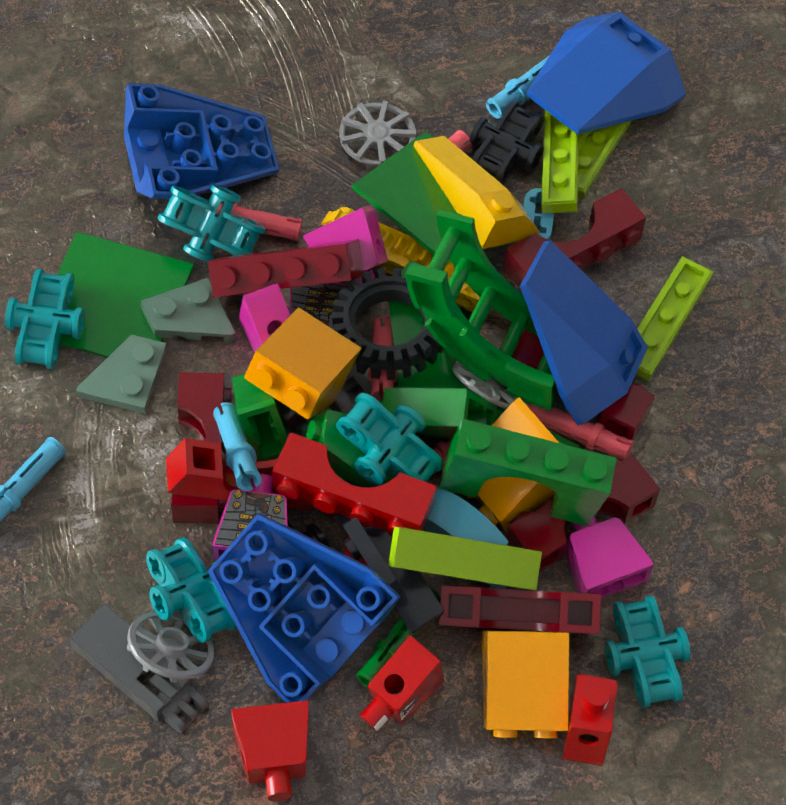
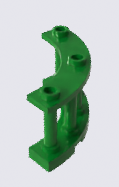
M438 210L436 218L441 243L429 266L410 263L405 273L407 288L415 309L421 308L427 318L425 326L428 331L467 370L485 382L490 377L508 387L505 393L514 398L520 397L524 402L551 411L556 401V384L551 375L545 354H543L537 369L512 358L524 330L538 336L523 294L510 285L487 258L478 240L474 218ZM450 259L455 269L448 281V274L443 270ZM465 282L480 297L469 321L456 304V299ZM491 308L512 322L499 349L479 333Z

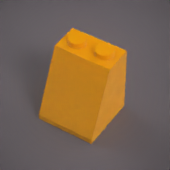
M298 307L255 351L244 379L308 420L333 404L337 399L361 347Z
M520 397L491 425L559 443ZM497 477L484 482L476 498L483 505L479 511L494 525L499 524L507 533L509 523L514 517L522 512L531 513L547 498L555 494V491L543 484L528 479Z
M482 630L484 728L493 730V737L516 738L518 730H534V738H558V731H568L569 633Z

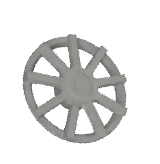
M388 101L368 104L359 103L345 117L343 116L339 130L340 142L344 150L355 160L372 166H378L386 160L384 148L388 145L397 151L404 147L392 138L393 136L410 138L409 143L416 138L415 125L409 117V113L388 104ZM380 110L379 118L374 120L368 111ZM387 111L397 115L388 122L384 121ZM361 113L368 124L352 119ZM404 121L409 130L392 129V127ZM347 126L363 131L345 136ZM364 139L365 143L357 154L348 146L351 142ZM369 148L378 150L379 161L363 157Z
M458 361L453 365L452 371L455 376L468 388L486 400L507 409L517 399L505 393L508 387L489 377L485 382L467 370ZM463 375L469 376L473 379L468 381ZM502 396L509 404L500 401V397Z
M155 611L143 614L134 620L127 635V650L132 652L134 657L143 665L142 670L145 672L152 671L158 675L170 678V682L177 683L178 679H200L211 667L214 660V647L211 639L205 642L208 649L207 652L189 649L188 646L200 642L194 636L188 637L181 631V627L185 622L180 614L173 613L172 618H170L177 620L174 627L163 628ZM149 619L158 636L148 632L140 624ZM136 634L152 642V644L137 643ZM142 652H156L157 654L148 659ZM187 657L205 662L197 667ZM166 659L169 669L157 664L161 660ZM176 661H179L187 671H177Z

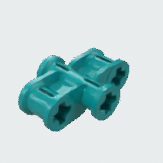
M212 184L210 190L213 193L208 201L184 188L172 185L170 189L172 196L164 213H159L158 220L193 236L190 243L184 245L183 250L206 262L214 259L212 253L216 246L233 255L253 252L260 234H265L267 228L250 218L232 212L235 203H240L241 196L222 186ZM221 201H224L219 212L216 214ZM183 202L179 214L176 215L180 203ZM249 232L248 235H247V237H246V239H245V241H244V243L242 244V241H243V239H244L246 233ZM209 233L204 245L202 246V242L206 234Z
M37 268L33 275L28 303L19 302L17 298L13 297L9 299L5 313V328L7 330H14L15 327L21 328L15 348L16 365H24L27 362L46 365L47 369L54 370L58 360L62 334L72 335L73 339L80 340L84 328L85 309L83 307H77L75 310L69 309L75 285L73 273L68 272L64 276L44 273L43 269Z
M359 393L354 400L355 406L346 417H341L336 423L339 433L365 454L364 457H359L356 460L354 468L361 477L372 484L382 485L386 480V474L393 479L399 473L427 482L434 472H439L444 466L442 458L415 436V433L422 432L426 423L423 417L409 406L398 405L393 415L373 396Z
M179 538L174 542V545L160 551L152 549L147 552V567L154 580L159 584L151 587L149 593L150 602L160 619H170L174 612L179 611L192 635L200 643L209 641L211 635L219 631L237 628L208 573L211 567L206 569L204 562L187 538Z
M652 595L646 596L644 601L622 604L620 601L614 602L612 607L613 619L621 642L614 643L612 640L604 643L605 660L610 674L618 676L620 671L630 669L636 698L642 709L649 708L650 703L670 699L675 703L681 702L683 699V688L674 660L679 659L682 663L690 661V644L684 628L677 627L674 629V632L665 634L656 599Z

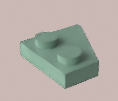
M208 278L141 300V310L155 337L174 338L181 336L190 340H201V336L224 337L223 342L235 341L236 333L218 297H213L212 286Z
M130 335L77 387L76 393L78 398L146 414L168 350L167 343Z

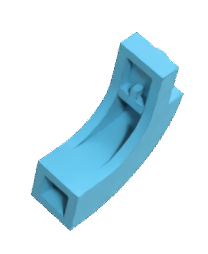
M437 487L434 506L423 531L500 545H507L509 543L498 528L475 507L450 491ZM479 582L483 588L505 589L507 587Z

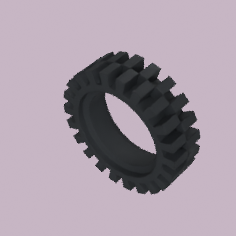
M385 268L377 269L378 278L376 279L372 278L369 271L363 273V284L357 279H353L349 282V290L344 287L339 292L340 300L335 299L333 304L334 312H332L333 330L361 347L354 364L356 363L357 372L364 375L367 369L371 368V378L379 379L381 370L387 371V380H396V370H402L404 378L411 377V366H414L419 373L426 370V360L433 365L437 361V352L442 354L444 348L426 328L427 318L421 308L416 310L424 318L425 323L422 330L415 338L401 345L382 346L374 344L365 339L356 328L361 314L374 304L398 301L414 307L407 288L406 278H402L401 268H393V276L387 277Z

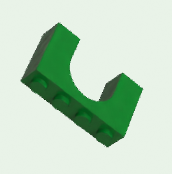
M462 419L445 455L439 489L476 498L484 482L497 477L528 479L543 484L555 491L550 517L588 526L610 495L616 458Z

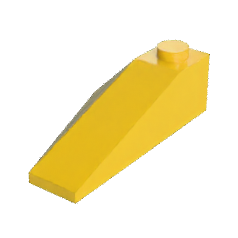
M445 136L415 141L413 146L456 212L463 216L474 218L475 229L482 249L521 241L534 233L540 234V231L524 207L511 192Z

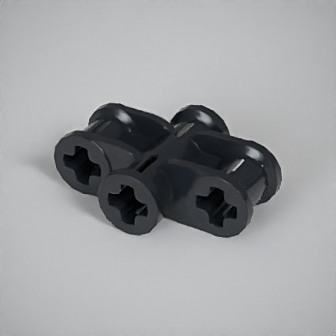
M513 100L500 118L497 126L488 123L486 117H480L471 132L469 140L473 146L481 145L472 160L502 185L505 184L517 163L524 166L525 171L532 173L538 165L544 150V145L540 143L534 145L532 142L536 139L543 126L545 115L540 112L534 114L519 107V102Z

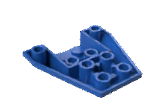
M621 12L585 18L567 29L531 84L526 95L578 135L663 113L683 100L686 96V91L671 49Z
M127 84L124 139L138 193L150 198L170 199L172 196L170 189L172 185H175L196 195H202L212 192L210 190L212 184L227 188L278 173L279 166L265 115L164 85Z
M551 240L543 242L520 284V288L563 405L570 412L576 424L582 425L627 394L648 347L633 320Z
M261 513L253 518L208 570L266 683L286 703L309 700L344 666L383 623L400 598V595L372 568Z

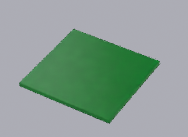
M425 131L355 182L351 188L434 255L441 243L436 218L438 210L458 213L413 146L415 141L434 138Z
M76 232L57 275L65 276L68 272L74 274V293L69 309L75 310L77 307H83L85 309V321L80 340L73 339L72 335L62 334L60 345L108 358L130 335L162 342L163 338L154 336L141 310V300L187 285L194 264Z

